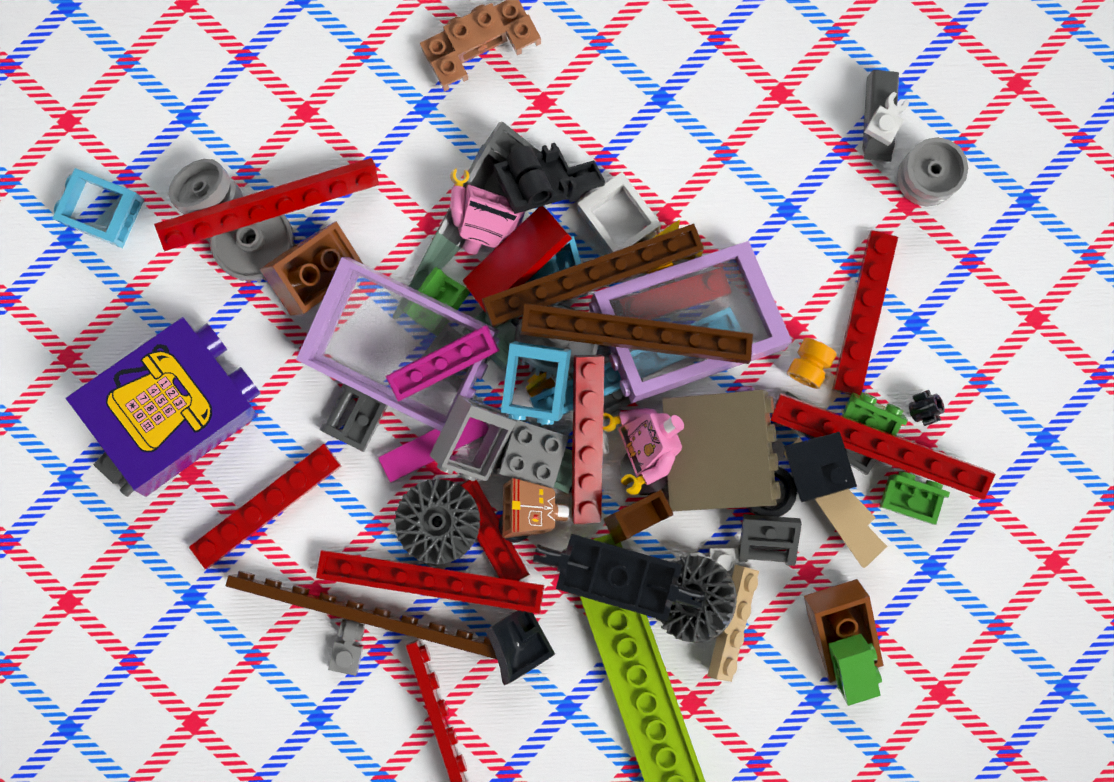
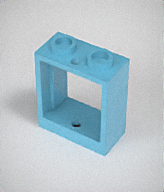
M75 168L65 182V191L62 198L54 206V216L52 219L62 225L123 249L145 199L134 191ZM86 182L122 196L106 232L71 219Z
M517 341L510 343L501 413H508V418L515 420H526V416L537 418L538 423L553 425L554 421H559L563 415L571 349ZM518 357L559 362L552 410L512 404Z

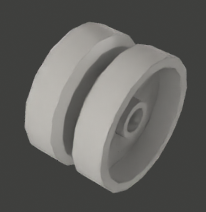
M940 137L925 139L917 144L900 163L897 173L899 189L905 198L916 205L925 207L939 205L956 193L966 181L969 169L967 157L960 146L949 139Z
M200 159L183 167L173 178L168 192L171 203L183 214L243 197L240 187L229 177L222 165L214 159Z

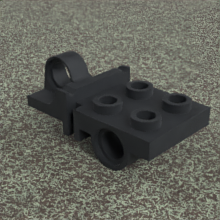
M555 142L551 143L550 150L546 145H543L542 151L534 153L533 149L529 146L518 147L508 155L507 161L494 164L495 176L514 214L565 200L566 196L569 197L570 203L578 201L582 194L594 188L605 186V180L594 160L568 167Z

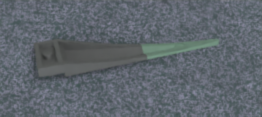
M499 122L485 144L478 151L468 171L469 179L463 183V187L466 188L469 184L506 197L495 176L494 164L507 161L508 155L514 149L521 146L531 147L534 153L540 151L504 122ZM450 207L409 284V287L417 291L435 267L442 270L465 243L466 239L459 235L458 227L453 223ZM402 297L393 314V319H398L402 315L409 299Z

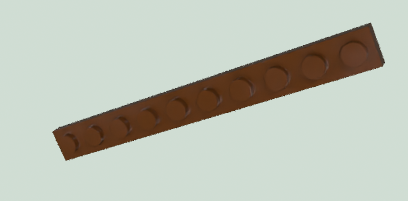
M238 571V575H228L225 586L497 659L490 639L487 636L484 637L483 641L473 638L474 633L466 630L457 629L456 633L446 631V626L440 623L430 622L429 626L418 623L419 618L402 614V618L390 616L392 611L375 607L374 611L363 608L364 603L354 600H348L347 604L336 601L337 596L320 592V596L309 594L310 589L302 586L293 585L292 589L282 587V581L266 578L265 582L254 579L255 574L246 571Z

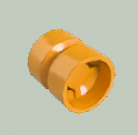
M804 338L797 351L800 358H794L786 373L803 385L820 389L825 379L823 369L831 367L837 353L829 346L817 340Z

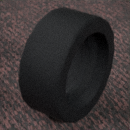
M778 466V470L774 471L775 477L779 478L785 487V497L782 503L774 508H764L762 506L747 507L751 513L780 517L791 510L796 501L797 488L793 477L787 470Z

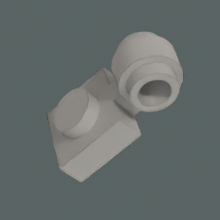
M352 620L341 621L338 636L343 637L345 642H334L328 670L353 676L358 675L364 646L355 645L354 643L356 640H362L365 624Z

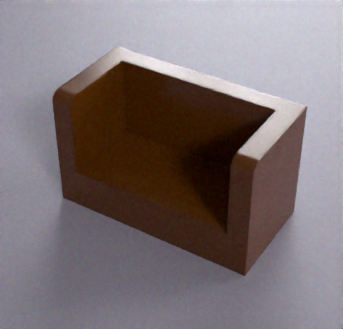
M659 490L603 518L615 544L674 514L662 490Z

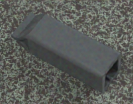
M873 70L867 77L862 145L864 160L892 161L895 137L892 143L887 146L864 133L876 110L880 106L886 109L885 101L893 92L897 93L893 100L897 106L899 72Z

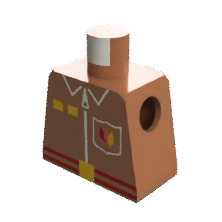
M514 478L503 485V538L545 534L555 528V521H567L569 507L566 504H555V490L553 488Z

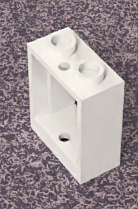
M623 172L605 183V186L599 187L577 203V211L608 253L653 238L658 234L662 225ZM624 190L649 225L618 247L596 218L593 211Z

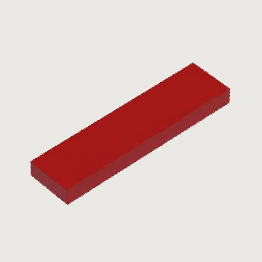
M477 479L475 481L467 480L460 484L472 495L478 506L480 529L477 539L498 577L520 581L530 575L513 543L504 539L500 534L498 527L499 518Z

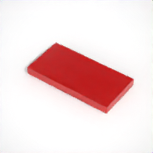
M544 206L538 207L462 281L484 312H486L482 302L483 298L525 284L572 237Z

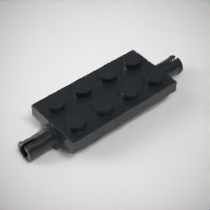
M572 533L566 550L563 549L562 552L539 544L536 547L535 552L545 554L546 557L534 554L533 562L557 568V572H560L556 586L557 590L663 621L668 620L671 605H675V603L701 611L703 603L692 600L691 597L704 600L705 592L680 586L678 580L682 568L681 564Z

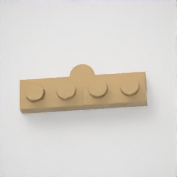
M739 565L734 567L732 580L737 594L736 609L728 627L717 636L707 677L732 682L733 675L737 670L740 647L744 642L747 619L751 614L754 591L758 586L759 571Z

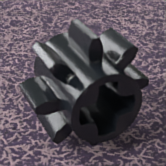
M926 390L912 396L914 401L909 403V412L915 422L922 421L923 425L927 426L941 420L939 415L945 412L943 400L938 394L931 395L930 390Z

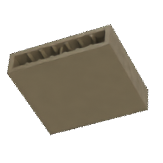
M753 390L662 399L663 413H667L670 417L677 415L684 423V429L677 433L682 450L676 455L670 473L667 475L669 505L673 512L777 505L776 500L781 497L780 484L775 482L774 471L778 470L777 453H773L772 442H776L775 425L770 423V413H774V401L772 396H768L767 391Z

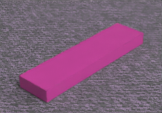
M485 325L385 377L399 402L500 350L488 326Z
M470 417L453 452L485 436L489 429L486 422ZM434 429L378 457L390 483L435 461L430 456V453L441 431Z

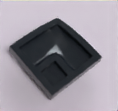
M840 431L784 446L801 503L857 487Z
M517 610L485 630L495 651L504 686L555 655L532 612Z

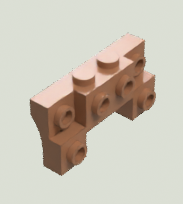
M506 0L496 6H493L492 3L486 6L479 5L470 14L462 18L455 17L449 20L447 25L443 26V32L420 42L421 49L445 92L449 90L448 85L460 79L464 82L469 80L462 63L507 42L508 39L518 56L522 54V48L532 43H535L536 46L540 45L541 37L520 1Z

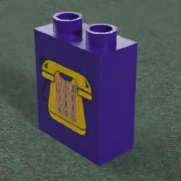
M182 317L65 399L133 490L147 497L258 417L249 402L259 396L261 392L242 367H239L229 375L223 370L216 358L228 349L208 323L194 331L185 318Z

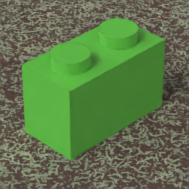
M862 634L829 643L838 690L846 704L850 706L881 696L879 683H882V678L877 666L874 664L878 657L873 644H868Z

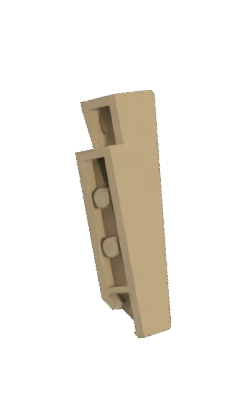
M798 438L794 443L802 442V440ZM850 490L815 499L861 567H867L888 547L868 526L876 517Z

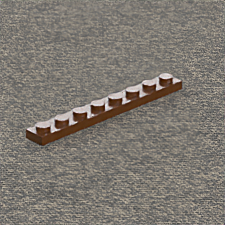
M693 223L483 298L482 302L491 326L495 327L522 317L524 304L550 307L698 254L704 250V247Z
M524 304L520 334L743 364L751 362L753 333Z

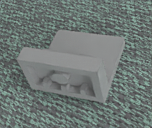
M516 420L517 422L497 460L494 473L554 488L568 442V436Z

